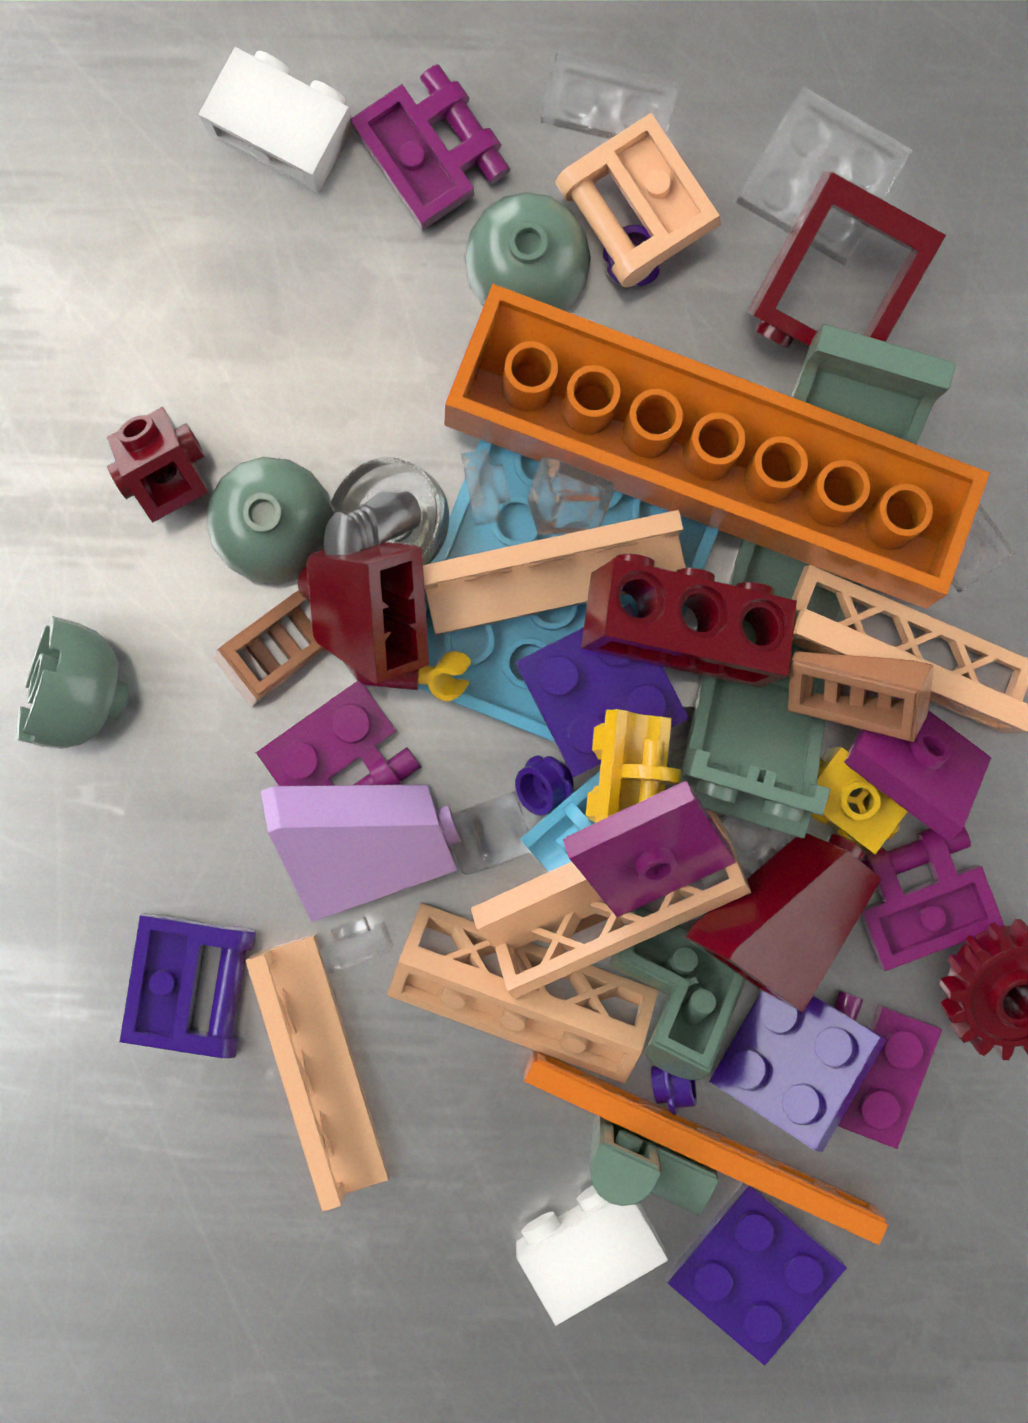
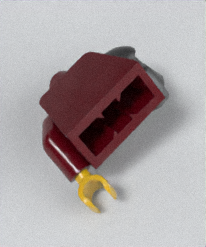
M382 491L358 507L357 510L347 515L342 512L334 513L326 525L324 550L310 554L306 561L307 566L304 567L298 578L300 594L310 600L312 631L317 644L343 661L361 684L407 690H418L419 684L428 685L431 693L442 701H453L458 698L470 682L465 679H455L452 676L464 674L471 665V659L459 651H450L445 653L435 666H428L429 652L422 547L387 542L419 526L421 522V509L415 496L408 491L399 493Z

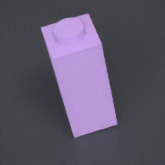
M428 785L273 786L261 790L268 834L311 922L457 871L450 846L461 841L449 805L437 809Z

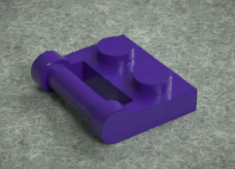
M147 913L140 915L119 1042L216 1058H235L239 1037L233 1035L244 964L246 952L252 951L254 948L256 930ZM207 945L221 948L209 1029L203 1032L191 1030L190 1027L203 946Z

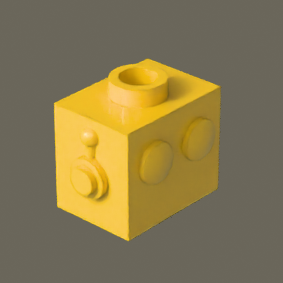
M829 747L820 758L817 785L830 788L831 790L823 815L812 813L811 817L820 823L829 825L837 831L836 833L839 836L854 843L863 851L876 854L887 839L890 840L900 828L899 823L908 811L844 763L849 753L843 747ZM861 788L855 797L849 796L853 790ZM848 803H854L858 813H854Z

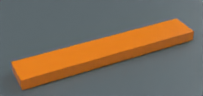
M532 1051L524 1069V1082L880 1245L889 1224L875 1205L681 1115H672L668 1109L564 1061L538 1051Z

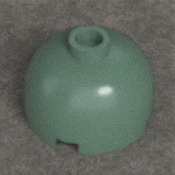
M531 192L505 196L485 209L469 233L465 253V264L470 289L482 306L485 304L493 283L561 310L568 311L573 307L586 287L591 261L586 232L572 210L551 196Z
M260 457L239 463L220 479L209 499L207 527L214 550L229 569L254 582L281 585L298 580L301 571L307 566L306 561L310 554L324 550L325 529L329 519L334 515V510L329 493L311 471L289 459Z
M52 616L50 618V626L46 625L43 630L25 686L29 688L27 703L32 704L31 709L20 706L16 728V739L18 741L59 749L79 746L99 734L107 717L115 720L120 718L128 694V683L118 681V659L110 643L97 631L59 617Z

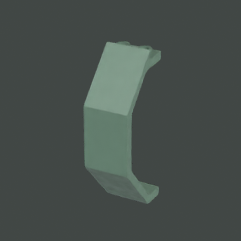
M823 324L811 342L792 397L917 445L934 403L950 388L957 363ZM741 539L728 584L735 586L743 582L762 583L771 586L774 589V595L792 599L804 566L810 564ZM838 576V577H840V578H842V579H845V580H847V581H849V582H852V583H854V584L859 585V586L862 587V584H860V583H857V582H854V581H852V580L846 579V578H844V577ZM815 585L806 609L835 622L845 619L836 594ZM853 601V604L856 609L857 603ZM743 619V630L746 637L756 644V633L753 626ZM792 644L791 658H792L793 654L795 653V651H798V652H811V651H808V650H806V649H804V648H801V647H799V646H797V645ZM790 667L788 677L760 688L701 675L681 771V782L687 781L707 810L805 838L811 814L823 815L831 790L830 788L817 785L826 720L788 711ZM815 677L813 693L824 694L825 680Z

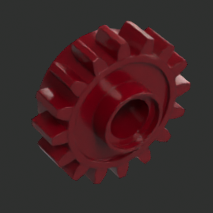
M1015 919L1011 926L998 927L994 922L988 924V930L974 937L972 935L965 938L966 943L956 955L950 954L947 959L951 964L948 976L940 978L939 985L948 997L940 1002V1006L951 1021L949 1024L963 1043L970 1041L978 1054L982 1056L988 1054L994 1047L1002 1060H1010L1015 1047L1021 1046L1028 1055V926L1022 919Z

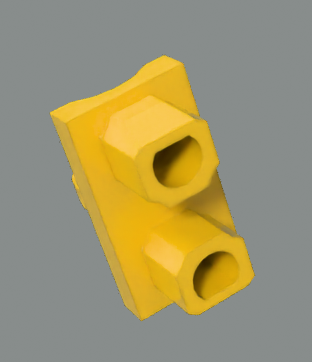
M619 709L606 710L605 723L595 726L593 733L592 751L601 760L599 786H595L587 795L585 816L589 820L597 823L664 791L665 784H679L681 782L682 770L667 767L672 718L636 714Z

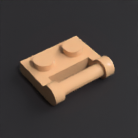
M652 113L568 166L558 175L555 182L567 201L574 200L615 263L612 267V272L624 288L639 283L656 266L721 225L719 213ZM610 174L651 236V238L637 247L634 246L595 187L597 181Z

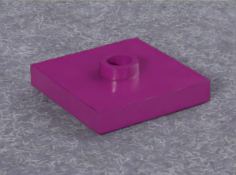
M895 697V699L897 700H905L902 698ZM928 710L927 717L914 742L860 729L844 763L942 838L950 842L964 829L992 757Z
M683 781L563 839L571 862L617 918L736 863L728 842L687 781Z

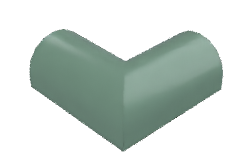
M642 906L633 912V914L641 917L654 913ZM678 925L612 955L609 966L668 995L646 1047L645 1054L655 1066L669 1074L688 1080H700L705 1078L711 1071L746 980L686 938L690 930Z
M597 1115L591 1132L590 1175L592 1185L600 1197L611 1204L628 1206L639 1203L651 1193L696 1215H699L704 1210L719 1181L717 1170Z

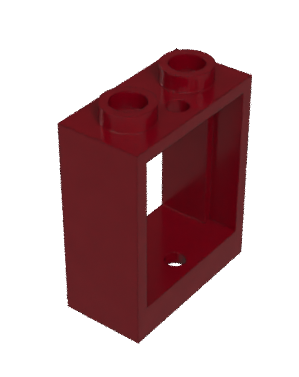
M822 172L747 310L750 314L760 319L755 331L789 349L794 338L808 346L811 345L818 331L776 309L831 207L910 250L863 334L864 336L884 342L887 341L946 235L833 172Z

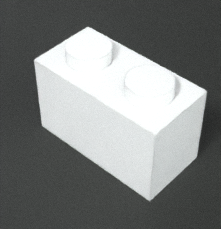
M234 47L198 114L208 135L319 193L353 130L350 122L351 114L349 107L344 105L346 99L337 90L323 82L314 80L308 86L289 75L290 69L279 59L266 52L257 51L252 56Z
M592 1185L577 1197L576 1200L579 1205L558 1217L553 1211L547 1212L532 1220L521 1230L524 1237L516 1241V1258L555 1326L668 1261L664 1244L640 1202L628 1206L611 1204L600 1197Z

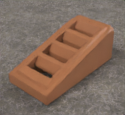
M299 590L219 647L213 656L217 665L250 706H254L326 650L317 644L313 636L312 622L300 608V606L307 601L310 602V600L303 597ZM286 617L291 620L309 643L303 650L300 649L280 623ZM266 633H268L288 659L281 666L259 639ZM245 649L249 651L267 674L260 682L238 655Z
M795 651L791 658L788 711L914 742L928 714L934 665L906 659ZM815 677L825 680L824 694L813 693ZM841 684L851 686L850 696L841 695ZM868 690L878 692V698L868 697ZM895 697L902 698L905 700H897L895 699Z

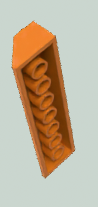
M493 283L445 403L444 426L670 512L679 510L680 515L925 609L948 594L990 472Z

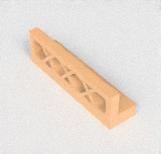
M679 510L423 565L424 588L435 635L587 603L591 573L620 554H638L649 557L655 561L654 567L676 572L678 569L686 568L679 534L683 530ZM621 591L620 596L628 593Z
M804 566L792 596L793 600H797L792 644L813 653L906 659L932 664L934 669L930 694L931 703L1001 733L1028 732V704L1022 702L1028 688V658L815 566ZM815 585L836 594L845 619L835 622L806 609ZM853 601L868 607V609L857 613ZM879 612L891 617L902 643L891 646L866 635L861 620ZM910 626L925 633L914 637ZM935 637L947 641L958 667L948 670L924 660L918 645ZM966 650L982 657L970 661ZM993 661L1014 671L1004 694L980 684L974 669Z
M707 810L728 842L736 863L725 868L729 879L706 890L689 885L667 894L659 911L646 917L628 912L617 918L572 862L472 907L471 912L476 929L495 948L507 992L516 999L751 893L728 832L717 814ZM594 913L609 918L599 938L586 944L571 939L581 919ZM537 939L549 943L550 946L541 964L520 973L514 950Z
M424 903L420 904L399 958L387 996L625 1084L643 1051L659 990L589 965L563 977L570 980L578 994L577 996L563 1000L549 995L545 986H542L514 999L507 992L504 978L490 973L481 958L496 953V951L476 929L475 922ZM425 927L451 936L459 950L447 955H441L419 947ZM532 943L515 949L514 954L520 973L541 964L548 949ZM614 996L638 1005L634 1025L611 1018L600 1001Z
M313 934L258 951L246 960V964L323 1212L340 1207L346 1193L388 1181L390 1173L317 934Z

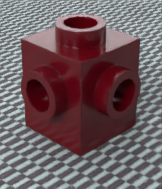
M164 407L148 415H139L129 419L117 432L107 436L115 458V462L107 465V469L115 485L126 500L135 496L152 523L209 492L196 463L205 457L197 438L187 423L176 428Z

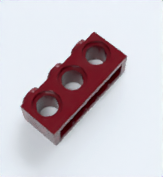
M638 554L617 555L591 573L581 649L759 688L789 676L797 600L774 595V589L771 586L755 582H743L735 586L714 581L715 575L713 573L696 568H682L676 572L654 567L655 561L653 559ZM621 591L628 593L635 600L638 608L637 618L629 615L622 607L620 600ZM683 605L690 608L695 614L698 623L697 631L691 629L685 623L682 615ZM743 619L753 626L756 633V644L746 637L743 630Z

